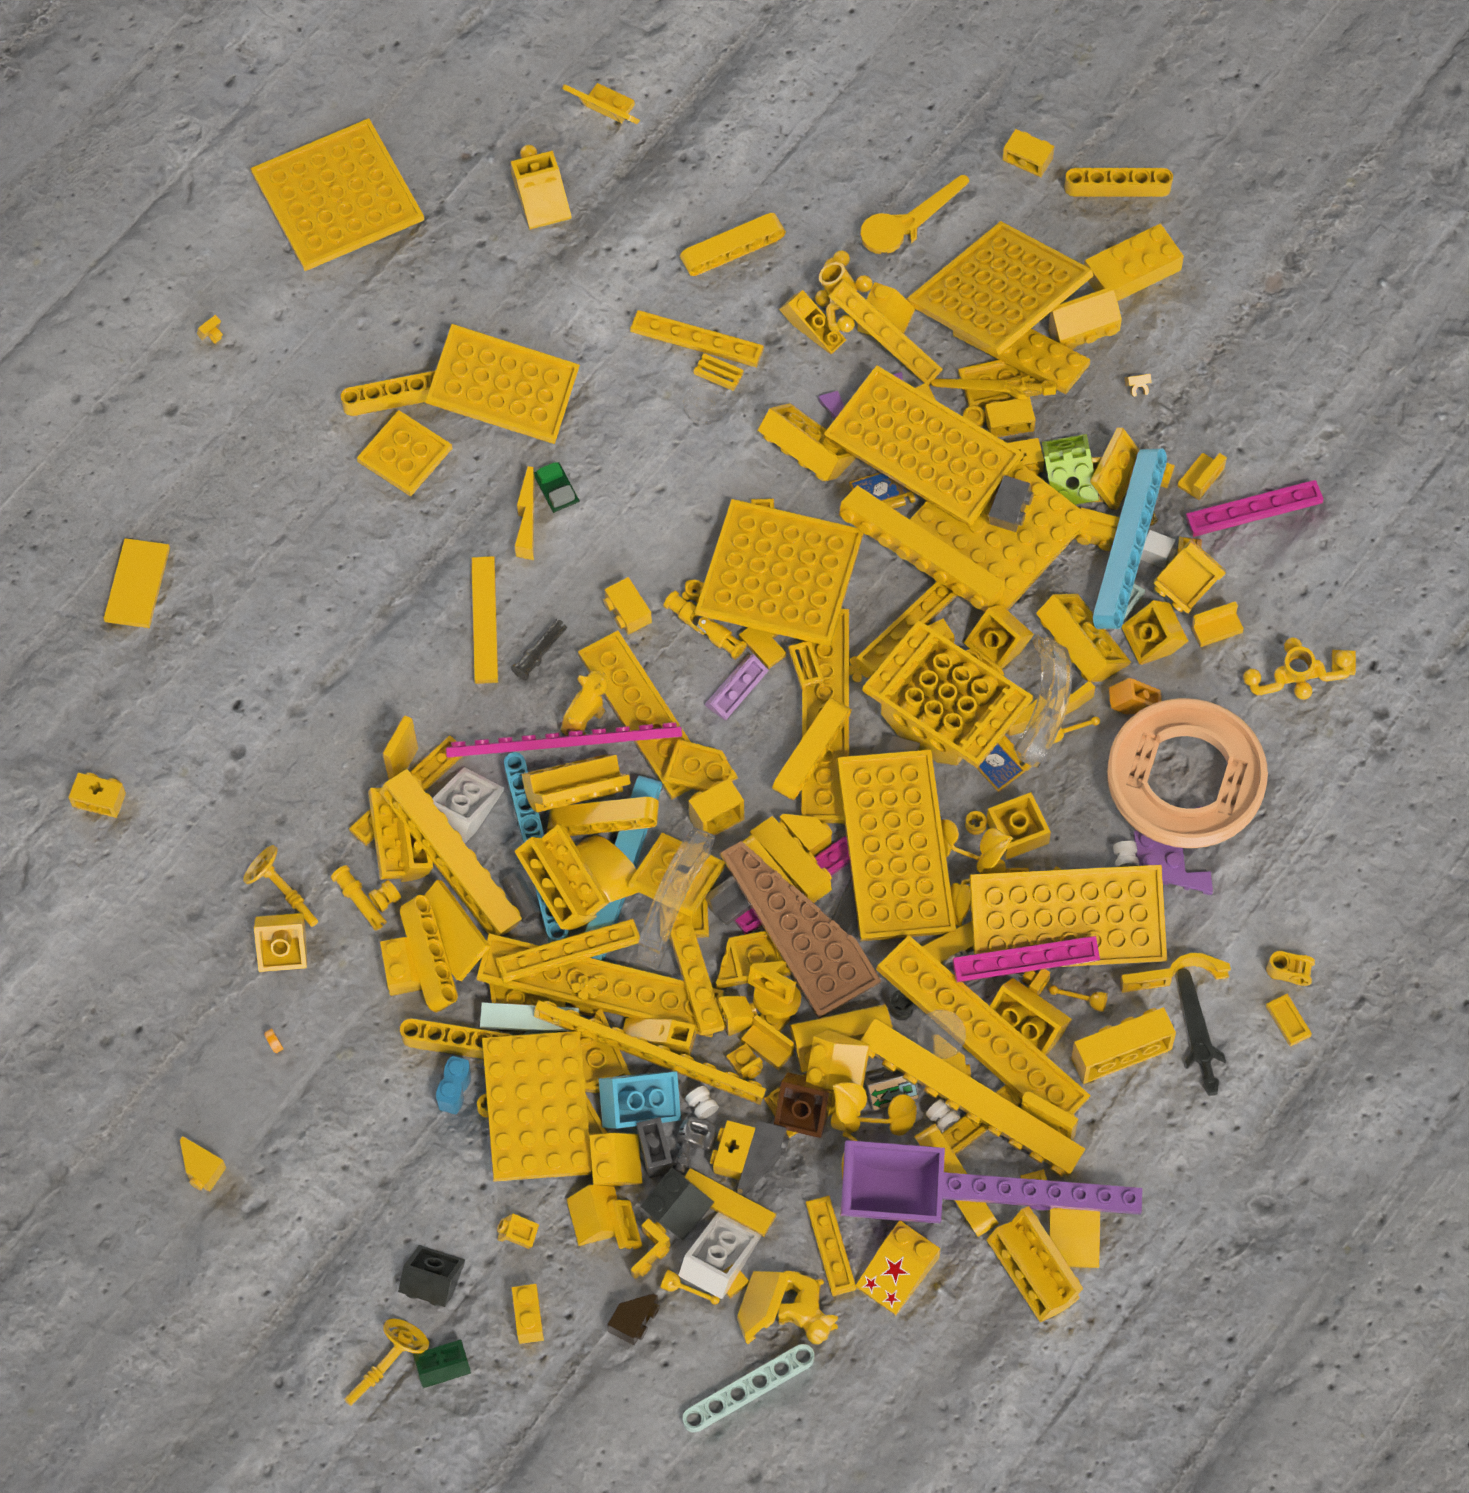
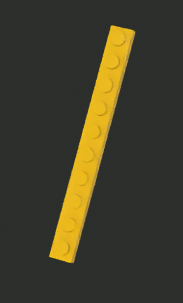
M540 1000L537 1002L534 1017L572 1032L579 1031L580 1035L666 1069L677 1071L679 1074L761 1105L766 1089L756 1081L750 1080L747 1082L740 1079L733 1072L724 1073L717 1070L712 1064H701L694 1061L689 1055L673 1053L666 1046L652 1045L643 1037L629 1036L620 1028L613 1027L611 1029L606 1027L597 1019L591 1018L588 1020L583 1018L574 1010L565 1011L560 1009L553 1002H542Z

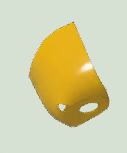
M594 835L585 838L576 845L610 902L639 893L628 887L629 881L637 871L634 864L613 843L604 837Z

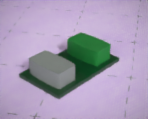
M560 462L549 464L534 472L535 480L553 513L580 502Z

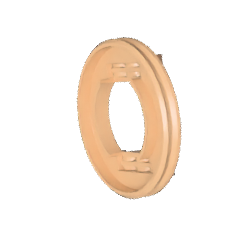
M1191 698L1161 701L1140 710L1123 725L1114 739L1107 768L1109 791L1124 819L1144 836L1156 842L1180 848H1201L1215 845L1228 840L1243 830L1251 822L1261 806L1268 777L1265 753L1252 729L1240 717L1228 709L1209 701ZM1179 736L1196 737L1209 742L1222 753L1228 764L1215 802L1201 808H1180L1166 803L1152 791L1148 785V780L1158 746L1161 742Z

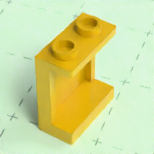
M1191 539L1154 579V584L1156 585L1154 589L1161 596L1165 597L1167 595L1173 600L1171 604L1179 612L1182 613L1184 610L1186 613H1189L1191 608L1211 586L1226 574V569Z

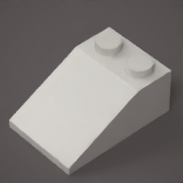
M464 767L432 799L438 810L446 815L451 827L460 833L465 844L477 832L503 793L504 787Z
M718 1212L686 1253L678 1276L723 1299L739 1271L742 1270L761 1235ZM731 1264H733V1266L730 1268L727 1274L722 1272Z

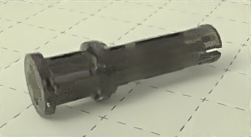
M555 619L554 623L531 649L525 650L520 661L511 666V670L517 677L527 681L531 671L535 667L540 666L544 654L567 629L565 624L561 626L563 624L561 620Z

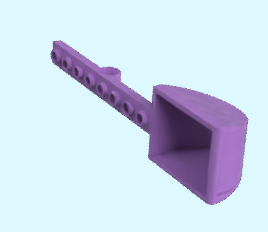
M850 1140L844 1142L840 1216L940 1224L942 1199L1029 1206L1034 1210L1062 1208L1139 1215L1142 1213L1143 1188L945 1173V1148Z

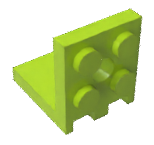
M1087 434L1042 442L1050 486L1074 505L1099 501L1098 492L1090 482L1094 469ZM1069 477H1076L1079 483L1075 487H1069L1066 484V480Z

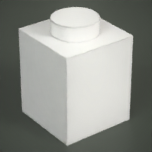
M1150 530L1146 537L1140 560L1164 569L1168 561L1171 562L1177 553V550L1174 549L1175 539Z

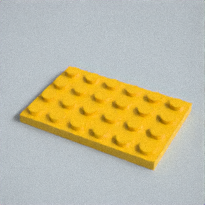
M451 324L425 403L555 444L580 364Z
M580 1032L482 1038L493 1182L592 1174Z

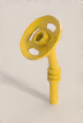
M275 845L267 847L250 864L243 877V882L251 884L262 876L269 878L285 895V900L288 901L291 907L297 909L299 913H304V919L311 927L315 926L318 920L304 904V899L296 890H292L274 870L273 863L276 859L278 848Z
M392 1318L385 1321L383 1331L394 1347L376 1367L373 1366L371 1368L372 1371L369 1370L367 1372L368 1375L365 1374L363 1376L364 1379L344 1398L348 1405L352 1406L371 1386L374 1387L376 1385L375 1382L378 1383L379 1379L384 1377V1372L403 1351L420 1354L429 1348L428 1338L419 1328L401 1319Z

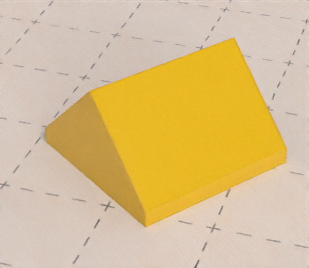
M588 1185L566 1199L578 1246L616 1237L607 1202L617 1199L615 1187Z

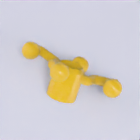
M838 250L832 258L825 262L824 268L819 273V281L825 290H820L816 293L815 301L817 305L827 307L826 316L829 329L834 332L842 331L846 333L853 330L855 326L854 319L849 315H843L836 322L835 310L841 309V307L829 297L830 293L843 279L856 291L862 293L871 290L873 282L866 275L859 276L856 282L853 280L845 268L849 264L850 256L844 250Z
M1291 637L1284 643L1287 655L1283 666L1278 667L1274 672L1275 683L1259 686L1261 674L1256 669L1246 670L1243 680L1250 687L1251 692L1257 696L1280 691L1285 684L1295 682L1297 683L1294 688L1295 696L1305 700L1312 695V687L1306 682L1308 679L1319 678L1322 681H1334L1347 678L1351 673L1353 656L1346 650L1338 652L1335 656V662L1342 670L1326 672L1324 664L1320 660H1315L1313 652L1303 647L1298 638ZM1295 659H1300L1307 664L1308 670L1297 672L1289 664Z

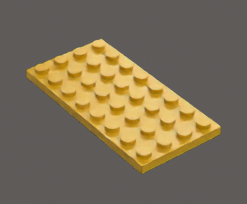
M878 365L875 366L823 434L830 442L970 527L999 490L1004 475L1009 476L1024 457L1023 452Z
M931 750L838 757L837 766L860 942L906 938L908 935L918 937L955 932V918Z
M1162 865L969 875L974 955L1096 936L1100 960L1069 966L1167 961Z

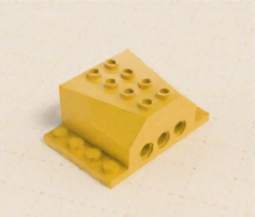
M920 620L915 623L862 688L864 693L881 703V715L900 738L920 743L919 751L931 750L932 759L937 763L958 765L964 759L976 768L981 765L1033 700V695Z

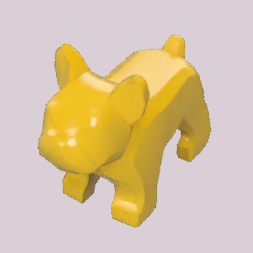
M593 671L586 677L578 676L577 680L581 684L582 689L577 693L563 717L561 732L564 735H569V729L571 731L582 730L583 735H585L587 722L593 716L600 719L605 713L601 695L607 690L608 678L604 672Z
M784 1271L783 1273L790 1275L785 1292L794 1290L798 1295L794 1303L780 1304L778 1314L779 1325H784L788 1322L794 1323L796 1326L804 1329L808 1340L812 1344L822 1343L827 1340L830 1331L838 1329V1325L835 1324L838 1316L825 1315L819 1308L820 1286L824 1284V1280H815L796 1271Z

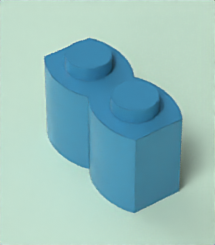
M451 1056L444 1068L445 1078L438 1085L436 1099L439 1110L456 1115L463 1105V1092L469 1087L472 1074L469 1060Z

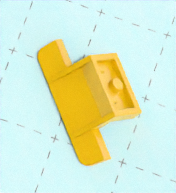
M599 83L595 85L589 95L566 84H563L561 88L578 96L584 106L615 121L623 123L626 119L635 124L640 122L639 119L629 115L635 106L633 99Z

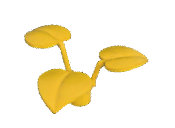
M941 820L946 858L952 849L957 853L978 860L977 871L980 874L1005 873L1006 864L1000 858L1013 839L1011 836L1004 834L998 829H988L980 842L982 854L977 856L957 848L954 845L959 836L957 826L951 820ZM970 879L963 880L961 885L953 883L950 887L955 924L960 927L971 906L970 886L967 885L970 883Z
M851 1082L833 1085L836 1111L831 1117V1126L833 1129L843 1131V1137H847L851 1141H858L851 1133L859 1129L860 1122L890 1123L891 1133L898 1136L906 1134L915 1123L917 1106L916 1102L908 1095L900 1094L892 1099L888 1107V1119L859 1117L861 1115L860 1111L864 1109L867 1103L865 1089L861 1085ZM843 1154V1157H842V1181H843L844 1154Z

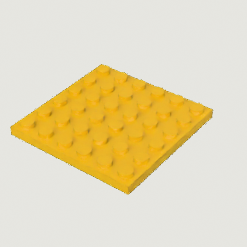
M369 118L250 168L255 181L304 271L424 221L422 211Z
M1000 221L906 299L916 310L999 356L1092 278L1093 272L1092 269Z
M1019 462L1009 477L1030 483L1031 492H1034L1031 504L1025 507L1024 512L1026 516L1022 526L1018 525L1016 532L991 525L989 522V513L997 493L971 527L929 501H926L910 519L1004 581L1006 584L1003 596L994 606L1002 605L1008 611L1091 520L1089 515L1021 462Z
M731 499L695 615L831 646L864 533L855 527Z

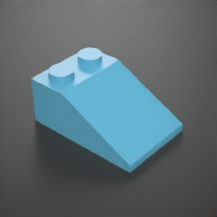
M677 1071L599 1078L603 1128L637 1126L639 1122L661 1117L662 1123L681 1120Z

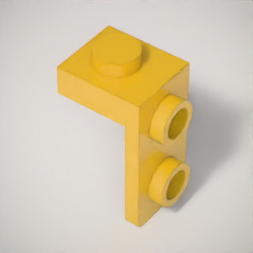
M649 1218L642 1224V1233L655 1246L631 1268V1276L634 1279H637L640 1275L642 1277L651 1270V1264L657 1258H664L670 1251V1238L665 1234V1228L657 1221L653 1223Z

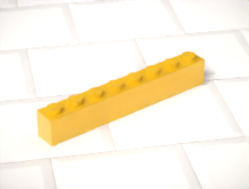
M858 485L841 501L839 516L845 522L851 523L860 529L862 533L878 541L883 547L889 548L901 559L907 560L919 571L925 572L934 578L937 583L943 584L957 596L969 601L975 608L986 612L989 607H993L1003 596L1006 584L1004 581Z
M406 769L385 782L379 791L488 935L504 936L516 928L522 920L519 910L514 905H511L503 889L494 883L489 871L481 866L475 853L464 844L460 833L451 827L446 815L438 810L434 805L432 797L424 792L416 776Z

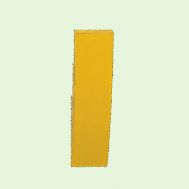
M1088 681L1073 694L1065 688L1050 701L1040 696L1023 711L1006 733L1012 736L1031 731L1064 717L1092 699L1095 693V686Z

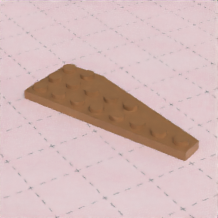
M740 841L720 853L818 1019L881 983L879 976L857 940L840 928V925L826 916L818 906L797 888L783 879L776 870L774 871L747 845Z

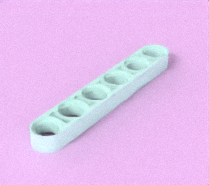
M806 1344L797 1345L691 1406L683 1414L684 1427L690 1432H699L808 1369L814 1362L813 1349ZM799 1351H807L810 1354V1359L805 1363H801L796 1359V1354ZM777 1364H786L789 1368L788 1372L785 1375L776 1374L774 1368ZM756 1376H763L766 1378L767 1384L762 1388H757L753 1385L752 1381ZM736 1388L742 1389L745 1392V1397L739 1401L734 1400L731 1397L732 1390ZM713 1401L721 1402L723 1410L719 1413L711 1412L709 1410L710 1403ZM696 1413L700 1415L701 1422L699 1425L691 1426L688 1424L687 1418L690 1414Z

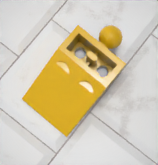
M533 145L523 146L520 151L521 159L511 161V175L529 229L572 219L553 150L538 154L537 149Z

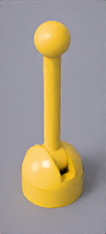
M1094 716L1089 721L1064 729L1056 724L1046 726L1045 735L1047 741L1051 745L1058 743L1063 739L1064 733L1089 725L1097 726L1100 724V718Z
M1054 985L1049 988L1051 995L1061 994L1089 1001L1092 1009L1101 1012L1105 1010L1108 993L1096 991L1091 996L1058 989Z
M667 1270L660 1287L661 1289L672 1292L681 1288L710 1300L714 1305L720 1302V1298L715 1295L711 1296L682 1284L678 1274Z

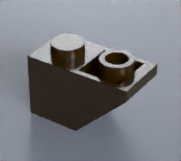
M652 1293L619 1303L607 1324L608 1332L635 1346L637 1340H642L648 1330L646 1324L649 1319H654L660 1309L658 1295Z

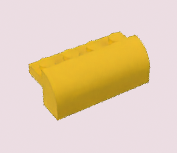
M608 753L522 774L527 800L535 812L623 792V786L631 784L629 775L620 773L617 755Z
M418 779L419 785L422 788L421 779ZM370 788L368 794L380 879H400L401 882H408L425 877L433 868L432 860L380 794L381 788Z
M562 824L556 825L542 838H529L514 851L561 929L572 930L591 922L597 917L596 913L610 903Z
M878 1005L789 1025L801 1073L808 1071L813 1037L817 1034L830 1030L861 1041L874 1018L892 1028L886 1005Z
M1029 1206L1021 1209L1011 1222L997 1227L987 1238V1242L1039 1322H1043L1063 1312L1080 1298L1078 1294L1083 1290L1079 1279L1074 1275L1065 1258L1060 1254L1051 1237L1047 1234L1038 1217Z

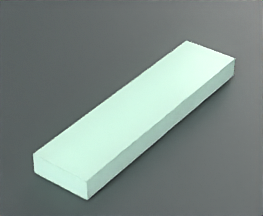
M482 1003L480 1028L572 1032L534 1017L535 1005ZM558 1007L565 1011L574 1010L579 1013V1008Z

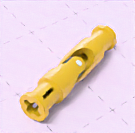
M675 590L665 599L664 608H670L678 614L679 619L698 633L706 634L711 643L718 648L725 649L731 654V658L736 660L743 654L747 643L739 641L732 635L730 630L716 623L713 619L701 617L698 625L695 626L693 621L699 616L695 615L697 606L691 601L687 602L681 598L679 592Z

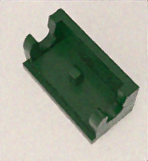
M461 1339L425 1350L420 1354H413L423 1389L471 1374Z

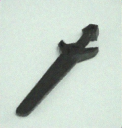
M1181 969L1178 972V980L1192 1048L1191 1053L1185 1060L1186 1068L1188 1069L1194 1062L1202 1065L1205 1078L1203 1088L1208 1096H1214L1218 1093L1219 1080L1214 1078L1211 1061L1214 1058L1226 1063L1225 1055L1212 1046L1191 972L1188 969Z

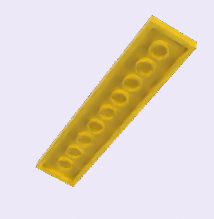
M841 609L831 646L812 642L824 678V684L819 685L817 683L813 687L809 685L806 686V689H802V738L830 698L849 707V609ZM805 647L803 649L813 678H815L817 676L807 647ZM802 663V673L804 679L807 680L808 678ZM849 719L802 788L801 816L817 817L821 823L845 824L837 758L849 756Z
M494 934L488 935L487 942L491 947L482 956L477 981L596 1010L601 1009L604 1012L633 1019H669L696 1025V1034L700 1035L683 980L587 958L503 983L496 964V958L539 945ZM582 975L588 977V982L590 979L595 978L599 981V986L597 987L599 995L596 998H591L588 995L587 1000H580L578 993L572 991V984L578 983V978ZM713 988L718 1003V998L723 996L724 990ZM713 1033L706 1034V1035H703V1036H707V1037H711V1038H712Z
M908 935L878 964L876 970L1021 1099L1024 1093L1029 1091L1066 1112L1068 1110L1073 1114L1089 1100L1091 1095L963 982L956 983L955 975L911 936Z

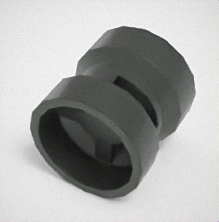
M900 990L895 991L890 997L891 1016L897 1020H906L912 1016L914 1003Z

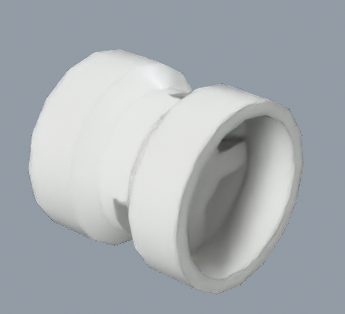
M1121 841L1114 844V855L1117 856L1115 861L1116 867L1139 866V859L1135 855L1137 853L1136 842Z
M706 1086L694 1089L685 1098L689 1106L695 1109L694 1114L696 1117L702 1120L714 1114L719 1108L716 1101L710 1098V1092Z
M943 1098L935 1102L926 1112V1116L931 1121L937 1123V1127L942 1133L960 1119L956 1111H951L944 1104L946 1100Z

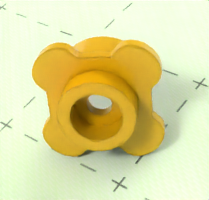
M699 580L686 581L685 592L682 593V598L685 601L694 600L698 603L704 582Z

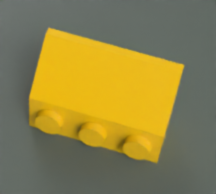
M1113 286L1059 304L1050 312L1048 327L1052 340L1070 349H1074L1078 345L1093 343L1098 338L1113 336L1120 331L1122 318Z
M1015 978L1010 979L1001 986L990 1005L993 1010L1046 1056L1061 1039L1072 1020Z

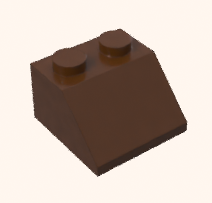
M787 1072L781 1081L774 1125L784 1127L788 1131L821 1138L831 1107L834 1090L824 1089L806 1082V1076Z

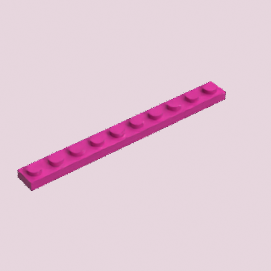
M676 722L662 723L663 728H653V724L639 725V730H630L629 726L616 727V732L607 733L606 728L593 729L592 734L583 735L582 730L568 732L569 736L559 737V733H547L545 738L536 739V735L522 736V740L512 741V737L498 738V742L489 743V739L475 740L473 745H466L465 741L451 742V747L446 748L448 758L682 737V726H677Z

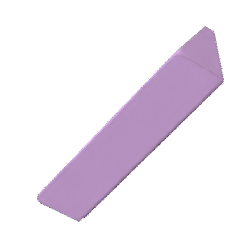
M754 654L746 656L704 705L722 719L727 720L769 670Z

